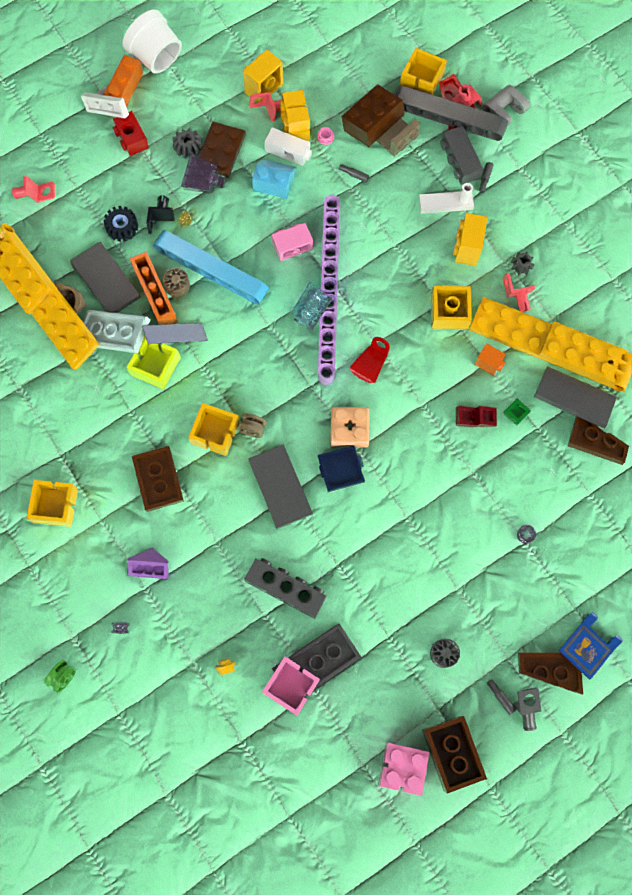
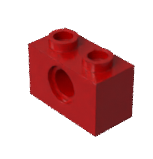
M130 111L126 118H113L115 126L112 128L116 137L120 136V144L123 150H127L129 155L132 156L148 149L149 146L135 115Z

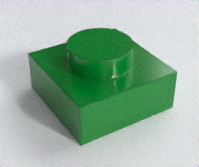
M517 398L503 413L514 424L518 425L531 410Z

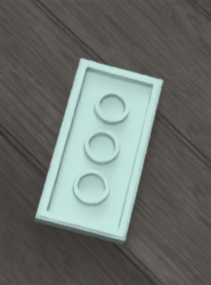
M87 310L83 320L85 326L100 344L97 348L131 353L139 352L145 336L143 326L149 325L150 322L147 316Z

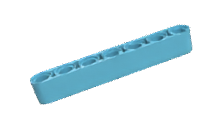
M166 230L161 232L153 244V247L161 254L254 304L259 305L269 290V287L262 281Z

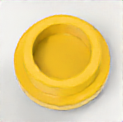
M230 658L218 661L215 669L218 670L219 675H224L235 671L234 666L236 664L235 661H230Z

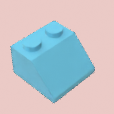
M262 159L257 163L252 178L253 190L287 199L296 167Z

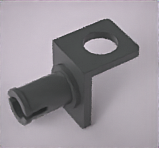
M537 688L520 690L517 692L518 702L513 703L514 707L522 715L523 729L525 731H534L537 729L534 713L542 712L539 690ZM532 694L535 697V701L533 699L524 700V697Z

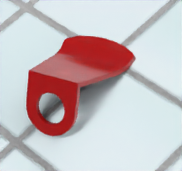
M374 337L371 345L350 366L351 372L365 382L375 383L389 353V343L381 337ZM377 341L384 343L385 348L380 347Z

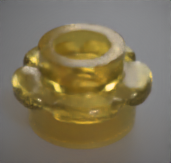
M185 211L177 220L180 227H188L192 223V213Z

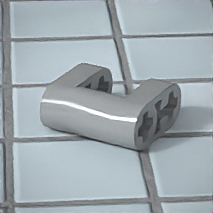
M507 85L482 106V110L507 119L509 126L512 123V119L504 108L509 105L518 114H523L530 108V104L527 98L515 87Z

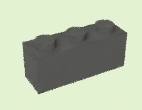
M460 126L443 132V137L440 141L441 148L446 151L447 160L454 169L455 178L459 180L461 185L481 179L483 167L464 127Z

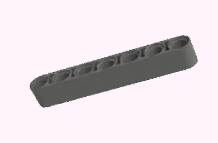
M397 86L394 95L403 100L404 112L455 128L463 126L467 132L492 140H502L509 124L508 120L501 116L405 86Z

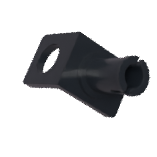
M162 195L158 196L157 207H148L146 224L149 234H152L153 221L175 220L173 208L168 207L169 198L163 195V201H161Z

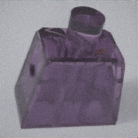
M190 153L181 187L188 191L212 193L214 186L224 188L226 178L218 176L219 169L217 166Z

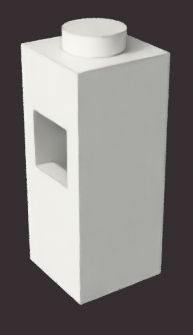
M271 128L265 140L266 152L304 166L306 160L309 161L312 155L310 142L275 128Z

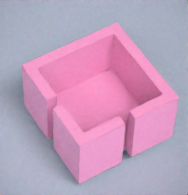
M284 657L262 693L298 716L308 700L305 698V695H311L320 679L305 669L301 673L299 671L301 666Z
M386 742L383 762L388 763V767H381L378 785L398 791L399 787H401L403 792L422 796L430 752Z

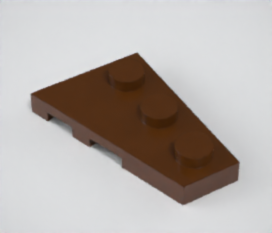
M575 416L568 447L620 465L625 463L629 445L611 433L604 432L597 425Z
M518 653L519 674L583 695L582 672L563 654Z

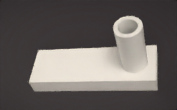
M104 86L95 94L85 92L81 95L87 112L126 118L129 115L123 98L104 95L107 86Z
M465 183L459 192L420 194V213L473 210L472 184Z

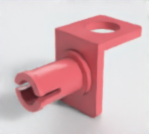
M463 84V89L459 87V94L452 99L453 102L469 107L475 102L480 107L482 106L481 96L471 84L469 86Z
M270 92L253 94L250 96L249 108L266 106L271 122H274L276 112L281 111L280 101L282 100L274 101ZM262 98L260 102L254 103L256 99Z
M23 176V186L12 188V194L16 199L30 196L37 203L54 199L55 183L48 182L37 185L28 176ZM50 188V193L43 196L44 189Z
M506 273L502 279L507 298L516 297L519 311L523 312L524 310L526 312L531 310L527 294L531 293L535 286L514 290L510 273Z

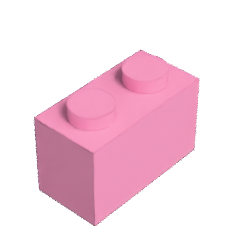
M306 223L295 224L289 229L278 230L272 234V244L280 261L313 250V239Z

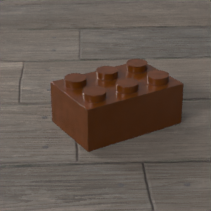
M377 84L341 116L344 131L367 147H370L404 116L403 100Z
M458 716L422 729L445 793L448 794L487 779L464 716Z

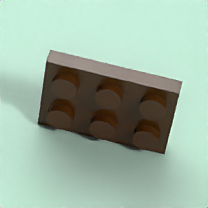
M212 121L197 159L199 170L213 173L216 170L218 175L229 178L244 141L245 130Z
M169 446L132 456L146 512L184 502Z

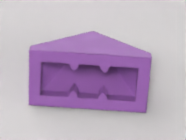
M154 548L148 549L129 557L128 574L134 577L168 579V560Z

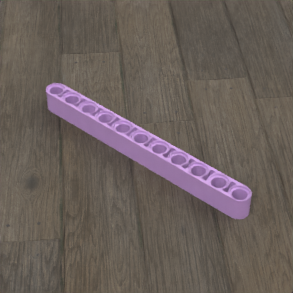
M329 195L324 200L318 380L323 385L331 384L335 377L340 199L335 195ZM327 270H332V271H334V272H333V273H327L326 271H327ZM330 286V287H332L333 289H332V290H327V289H325V287ZM331 303L333 306L326 307L325 304ZM325 320H330V321H332V323H331V324H326V323H324V321H325ZM330 337L332 340L327 342L323 338ZM324 354L331 355V358L325 359L322 356ZM327 371L331 373V375L325 377L322 375V373Z

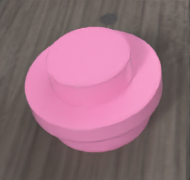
M328 127L321 128L317 133V140L323 145L331 144L334 141V133Z

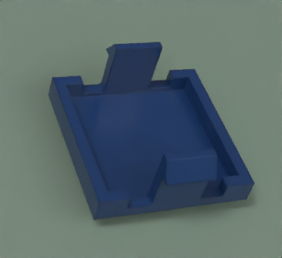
M355 446L317 456L320 464L319 469L322 478H324L327 492L365 483L361 470L364 467L361 455L356 454Z

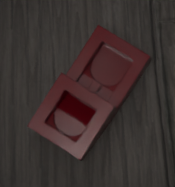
M457 406L456 426L496 427L497 409L486 406H478L476 408Z

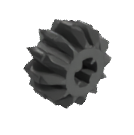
M190 127L187 131L183 128L182 132L176 131V136L173 137L172 141L173 149L177 152V155H183L185 159L187 156L193 158V154L199 155V150L202 149V138L198 135V132L196 130L192 131Z

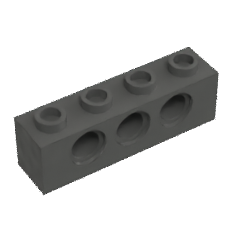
M255 558L244 579L245 582L316 619L326 599L325 591L317 586L313 588L307 586V582L296 576L294 579L288 576L289 572L279 567L277 570L271 567L272 563L266 559L261 558V560ZM267 573H272L275 576L274 580L270 583L263 580L264 575ZM289 582L292 585V589L289 592L282 591L281 585L283 583ZM303 591L310 595V598L304 602L298 598L299 593Z

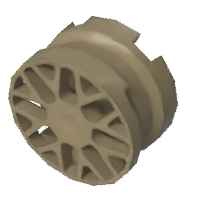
M171 268L163 276V284L169 295L182 297L189 291L190 282L187 273L183 269Z
M243 413L237 430L240 429V432L247 436L262 438L264 434L263 428H266L267 421L259 416Z

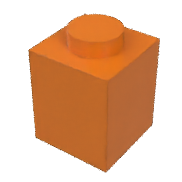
M486 343L474 365L494 376L496 371H501L506 362L503 359L506 354Z

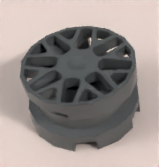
M444 638L432 645L430 657L436 666L448 668L458 662L460 649L453 640Z

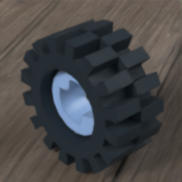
M118 206L119 209L117 210L113 207V211L111 212L109 209L107 211L108 215L105 214L104 226L108 235L113 240L117 239L119 242H121V239L124 242L127 241V237L132 239V234L135 236L136 231H138V222L135 214L125 206L124 209H122V206ZM119 221H124L123 226H118Z

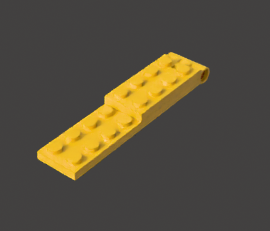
M3 223L0 226V279L26 314L33 315L71 368L78 370L100 344L17 236L14 229L10 225Z
M486 297L482 298L469 331L596 381L619 392L626 390L632 374V353L627 352V350L558 322L548 323Z

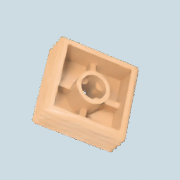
M332 407L330 445L332 447H368L369 408ZM352 424L354 427H352V430H348V427L345 426Z

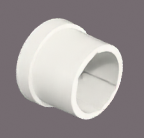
M149 10L140 15L126 31L122 43L123 49L129 55L139 59L153 73H160L169 68L175 62L182 49V42L170 29L166 19L158 10Z

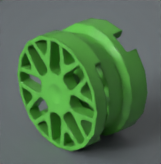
M61 660L48 673L44 684L47 686L51 685L56 693H60L73 679L76 669L72 666H67V662Z

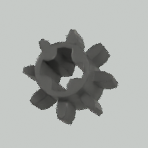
M518 252L516 257H513L511 263L514 264L512 270H515L518 275L522 273L527 275L529 269H533L535 265L531 263L534 257H531L528 252Z

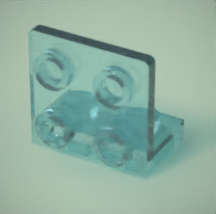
M309 282L291 311L295 316L294 320L298 324L313 330L333 298L315 284Z

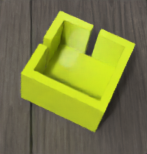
M144 336L138 354H133L126 368L131 376L164 390L181 357L177 349L163 343L162 345L160 343L148 344L146 336Z

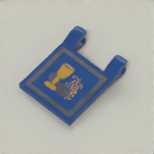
M591 612L583 619L582 623L558 650L589 680L592 679L612 652L623 641L619 635L612 637L608 643L602 640L590 628L598 619L594 612Z

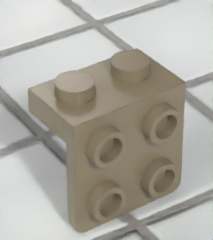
M400 119L376 141L395 157L419 136L421 123L415 119L408 125Z

